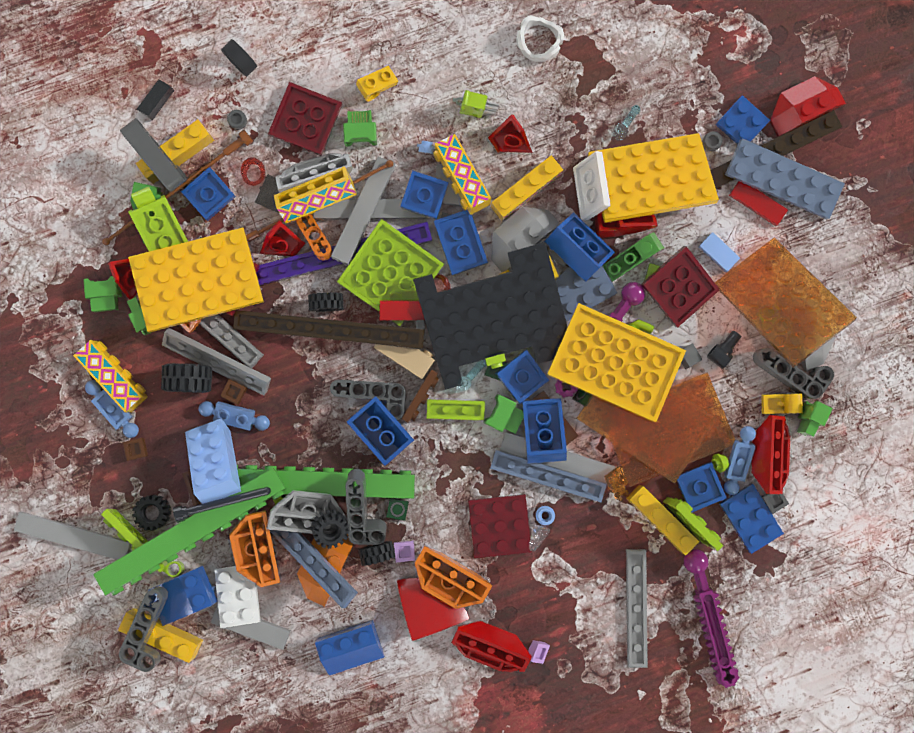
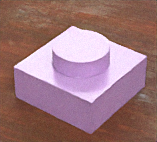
M414 540L394 542L396 563L416 560Z
M533 640L528 650L532 656L531 662L543 664L550 645Z

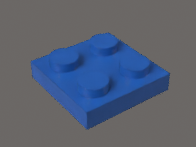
M742 95L715 125L738 145L742 138L751 142L770 119Z
M210 167L181 191L207 221L236 197Z
M412 170L400 207L437 220L449 182Z
M527 350L521 352L495 373L518 404L522 403V401L549 381Z
M712 462L675 476L684 501L693 509L691 513L726 499Z

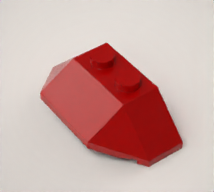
M814 76L780 93L770 118V123L777 137H780L846 103L838 87Z
M769 415L756 430V437L752 441L755 445V450L751 461V473L766 494H783V488L789 476L791 436L785 416Z
M483 621L459 626L451 642L464 657L501 672H525L532 658L517 635Z

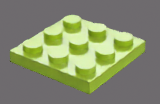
M670 497L663 501L702 544L716 551L723 547L719 542L721 540L720 536L713 530L711 531L706 528L707 523L699 515L696 516L691 513L693 509L687 502Z

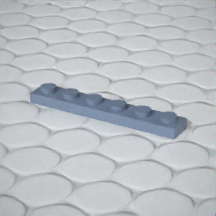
M495 450L490 469L598 502H602L607 485L606 483L540 463L528 464L527 459Z
M270 530L276 539L341 608H346L358 592L300 532Z

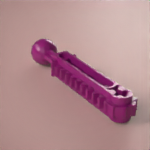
M629 282L623 286L621 302L607 316L622 322V318L631 306H636L643 302L645 298L644 287L637 282ZM557 380L554 383L555 392L562 396V398L572 397L578 391L576 387L571 385L568 386L570 390L563 391L561 384L564 382Z
M693 549L684 557V566L690 573H693L697 586L695 590L696 595L692 598L698 602L695 607L700 609L697 615L702 617L699 622L704 624L701 630L706 632L703 637L708 640L705 643L706 646L710 647L707 652L712 655L709 658L710 661L714 662L711 665L716 670L713 674L718 684L728 688L735 686V683L740 678L738 676V669L733 667L737 663L731 659L734 657V654L729 652L732 646L727 644L730 642V639L725 637L728 631L723 629L726 624L721 622L724 616L719 614L722 609L717 607L721 603L720 600L715 599L719 594L708 586L705 570L708 567V557L703 551ZM723 668H725L729 672L727 674V678H724L726 677V672Z

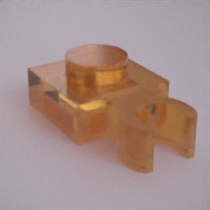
M617 466L604 477L609 491L614 493L616 500L622 502V495L629 497V492L625 489L628 480L624 468Z

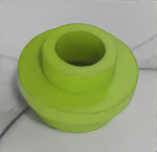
M717 453L713 455L711 462L715 470L722 473L728 469L729 462L724 454L720 455Z

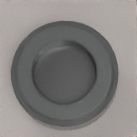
M232 110L227 116V122L231 128L241 130L247 125V117L241 110Z
M715 131L707 133L702 140L704 149L710 152L718 150L723 142L722 136Z

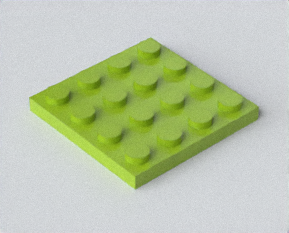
M381 219L337 282L379 311V300H419L413 279L432 274L433 278H435L444 263ZM391 320L399 326L404 322V320Z

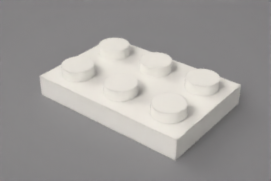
M595 151L573 167L580 218L584 221L591 219L610 207L602 152Z
M236 566L214 569L220 628L261 622L256 583L237 572Z

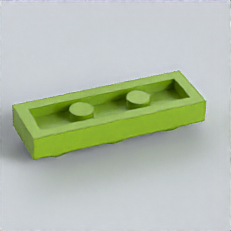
M427 399V419L484 420L485 401Z

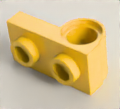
M386 66L357 79L356 86L365 100L369 102L378 97L382 91L397 85L398 79L390 67Z
M802 394L761 395L762 414L803 413Z

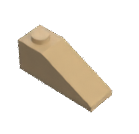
M378 344L374 346L376 350L422 380L435 362L432 358L434 355L425 349L422 352L419 349Z

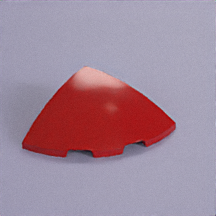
M602 212L594 216L596 234L600 238L634 234L658 226L655 214L604 223Z
M418 577L397 580L400 599L412 641L448 629L470 619L465 607L455 609L421 588Z

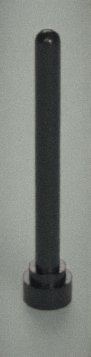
M264 487L188 508L182 505L173 507L176 523L183 522L193 514L269 495L271 489Z

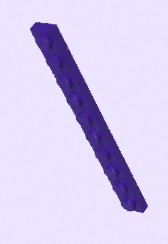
M428 222L397 229L417 245L432 241ZM368 237L361 239L360 244L353 258L358 253V251L360 250V248L365 243ZM336 245L331 246L332 251H334ZM324 248L320 249L322 253L326 252ZM311 251L261 264L256 274L261 286L339 266L344 263L331 257L328 260H319L314 252Z

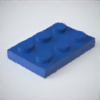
M468 210L434 221L452 276L488 264L472 214L470 215Z
M749 484L737 494L719 503L751 554L784 534L754 484Z

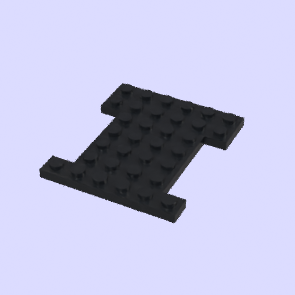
M545 242L507 252L512 269L511 272L437 292L432 274L413 279L445 390L464 385L459 366L481 361L485 358L533 346L537 364L554 359L568 326Z

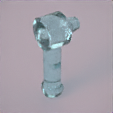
M638 105L631 107V111L622 124L615 126L613 130V137L615 139L623 140L626 137L629 125L641 111Z
M485 359L478 361L466 376L458 379L457 387L459 390L467 391L471 387V381L483 367H486Z

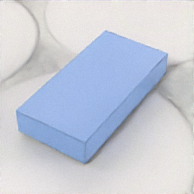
M713 232L698 246L724 272H728L740 259Z

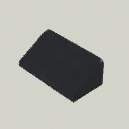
M158 79L137 110L153 121L174 92V89Z

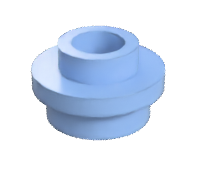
M422 141L421 144H417V147H419L418 152L433 154L435 146H432L433 142Z
M541 506L536 511V520L541 525H549L555 519V513L549 506ZM548 512V518L543 519L542 513Z

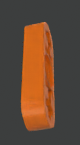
M308 214L298 218L296 223L316 257L322 261L328 260L333 253L332 248L313 216ZM304 219H306L310 225L308 229L305 223L303 222ZM317 232L319 237L316 240L309 239L311 233ZM319 244L326 250L325 253L320 251Z

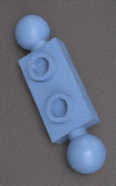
M96 380L88 381L85 385V391L89 395L96 396L91 402L116 430L123 427V434L128 438L137 436L139 432L138 426L128 422L133 416L129 412H124L105 390L101 391V386Z
M208 401L202 402L199 405V413L202 416L208 417L213 414V421L222 418L225 424L250 431L252 426L255 425L256 429L264 431L270 425V421L266 416L254 417L255 410L219 401L216 403V407Z
M745 426L741 429L740 437L742 441L735 440L728 461L729 467L724 474L726 478L730 479L724 484V490L729 495H735L739 492L740 486L738 481L745 482L755 450V445L749 442L756 437V431L750 426Z

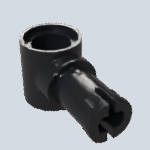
M732 331L723 343L716 344L711 349L707 358L721 369L725 368L733 358V355H731L733 348L742 336L736 331Z

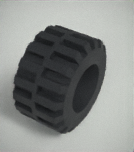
M176 363L162 365V390L207 393L211 391L212 367L200 364Z

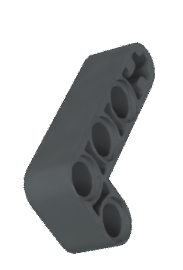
M137 118L120 129L125 139L170 192L188 179L181 168L171 161Z
M770 348L756 350L753 354V361L756 365L797 394H802V397L805 399L820 398L834 378V371L829 366L816 367L808 375ZM762 354H766V355H765V358H766L767 360H764V361H763V358H764V357L762 356ZM779 363L783 366V371L781 373L777 371V365ZM821 370L825 373L823 380L819 376ZM794 375H797L799 378L797 384L793 382ZM810 386L814 388L813 395L809 394L808 389Z
M335 380L330 385V391L334 396L358 399H373L375 397L373 394L374 387L381 386L383 393L377 398L379 400H387V409L390 413L391 408L394 406H398L401 409V414L395 417L397 420L401 419L405 413L406 389L401 384ZM339 383H341L342 387H349L348 384L351 383L349 391L342 390L340 394L335 390V387H338ZM361 384L364 391L361 395H356L354 387ZM395 387L402 389V395L399 398H395L392 395V390Z
M352 469L348 473L345 486L349 540L357 545L381 544L385 541L387 525L381 519H367L365 473L360 469Z
M157 586L145 594L119 651V658L123 663L143 672L151 671L161 660L160 653L146 644L168 598V592L164 587ZM155 593L157 594V598L159 599L157 601H155L156 596L153 595ZM145 611L150 612L151 620L145 617ZM136 629L142 631V638L137 636ZM128 648L134 651V656L129 655ZM146 656L152 659V664L146 662Z

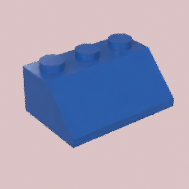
M574 212L544 241L585 282L615 253Z
M376 396L347 421L348 425L384 466L414 441L411 435Z
M373 620L319 637L315 642L320 661L329 676L385 658Z

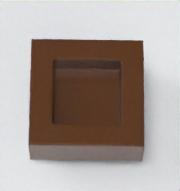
M229 379L221 397L239 405L247 387Z
M144 438L123 442L127 461L148 456Z

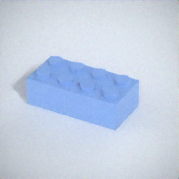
M222 418L186 431L193 493L203 504L241 492L231 431Z

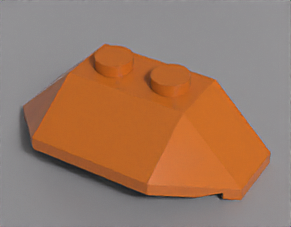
M266 510L245 515L229 534L237 572L255 582L259 587L280 583L270 530L266 528L268 522Z
M349 537L347 540L342 539L344 542L342 545L337 543L338 547L335 548L332 545L331 549H328L327 545L325 548L321 544L318 545L315 538H313L311 544L341 573L354 545L349 540ZM301 565L297 575L307 599L325 607L330 595Z
M427 546L423 547L415 561L421 588L455 609L483 603L493 586L476 572Z

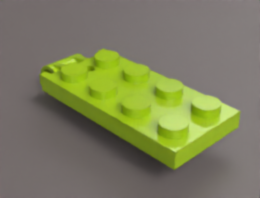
M149 186L131 194L137 209L129 210L128 212L149 252L188 242L165 195L156 200ZM154 211V216H150L149 212Z
M106 509L101 514L105 518L103 522L110 528L114 527L118 531V537L132 545V551L148 542L116 509ZM165 561L159 565L161 568L158 571L160 573L163 571L170 577H177L183 574L185 566L181 561L170 563ZM174 563L179 566L178 574H174L171 571V566Z

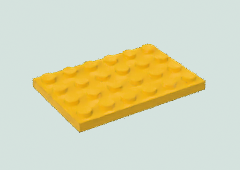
M699 133L597 150L603 154L610 198V207L602 211L604 223L717 203L719 200ZM595 151L588 152V156H590Z
M244 228L128 257L145 325L149 333L264 302Z
M578 303L547 375L645 419L656 422L686 350Z

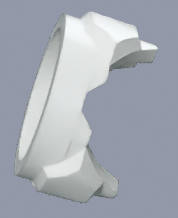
M530 15L524 18L521 22V30L517 32L516 38L517 46L522 54L535 62H544L557 56L560 50L559 45L563 43L564 39L562 27L541 17ZM533 26H545L554 33L556 42L545 53L534 55L525 44L524 34Z

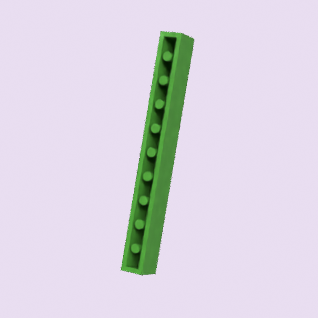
M237 465L240 487L274 468L286 487L283 491L284 494H289L296 490L331 494L332 496H346L345 486L348 473L353 469L342 468V472L334 471V468L324 467L323 471H315V467H303V470H296L295 466H284V470L277 469V466H265V469H257V465H246V468H238ZM361 469L365 473L366 497L414 499L415 474H411V470H400V473H392V470L381 469L380 473H373V469Z
M274 468L268 470L241 486V492L231 496L264 487L271 489L269 495L194 514L94 573L93 575L104 595L106 596L111 593L113 596L124 590L123 586L130 583L133 585L142 580L141 575L146 572L152 574L159 570L161 563L165 561L170 563L177 559V554L181 551L189 552L197 547L195 543L203 540L205 542L214 537L213 532L218 529L221 532L232 526L230 522L238 519L240 521L253 508L257 511L266 506L265 501L270 498L275 500L284 495L283 491L286 487Z

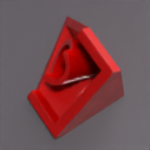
M513 114L488 137L498 153H533L524 129Z
M278 220L267 233L259 254L292 257L306 243Z
M129 259L109 262L108 265L115 282L129 300L133 299L137 294V289Z

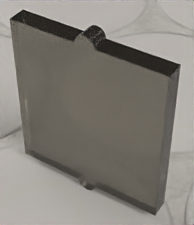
M267 174L263 185L259 187L260 192L255 203L279 213L274 199V195L279 193L276 178Z

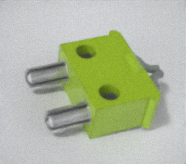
M465 90L463 97L453 98V102L461 106L460 114L481 118L483 113L495 116L499 107L497 103L488 102L487 95L470 92L469 90Z

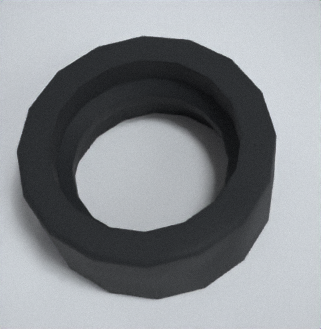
M233 39L221 49L228 60L244 76L247 77L257 68L254 60Z

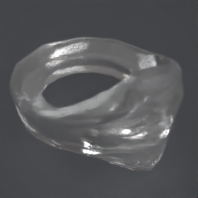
M542 525L534 526L529 545L530 551L535 552L548 536L550 530Z

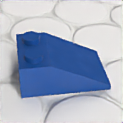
M561 398L522 401L528 464L566 461L567 449Z
M203 566L158 585L164 587L168 592V598L159 616L163 626L218 602ZM156 593L153 594V595L156 596L155 601L159 600V599L157 598V594H156Z

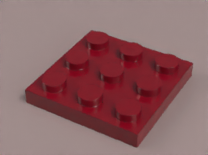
M289 82L268 135L322 156L343 104L340 101Z
M687 246L679 249L641 284L677 328L720 290Z
M526 494L468 500L474 558L532 552Z

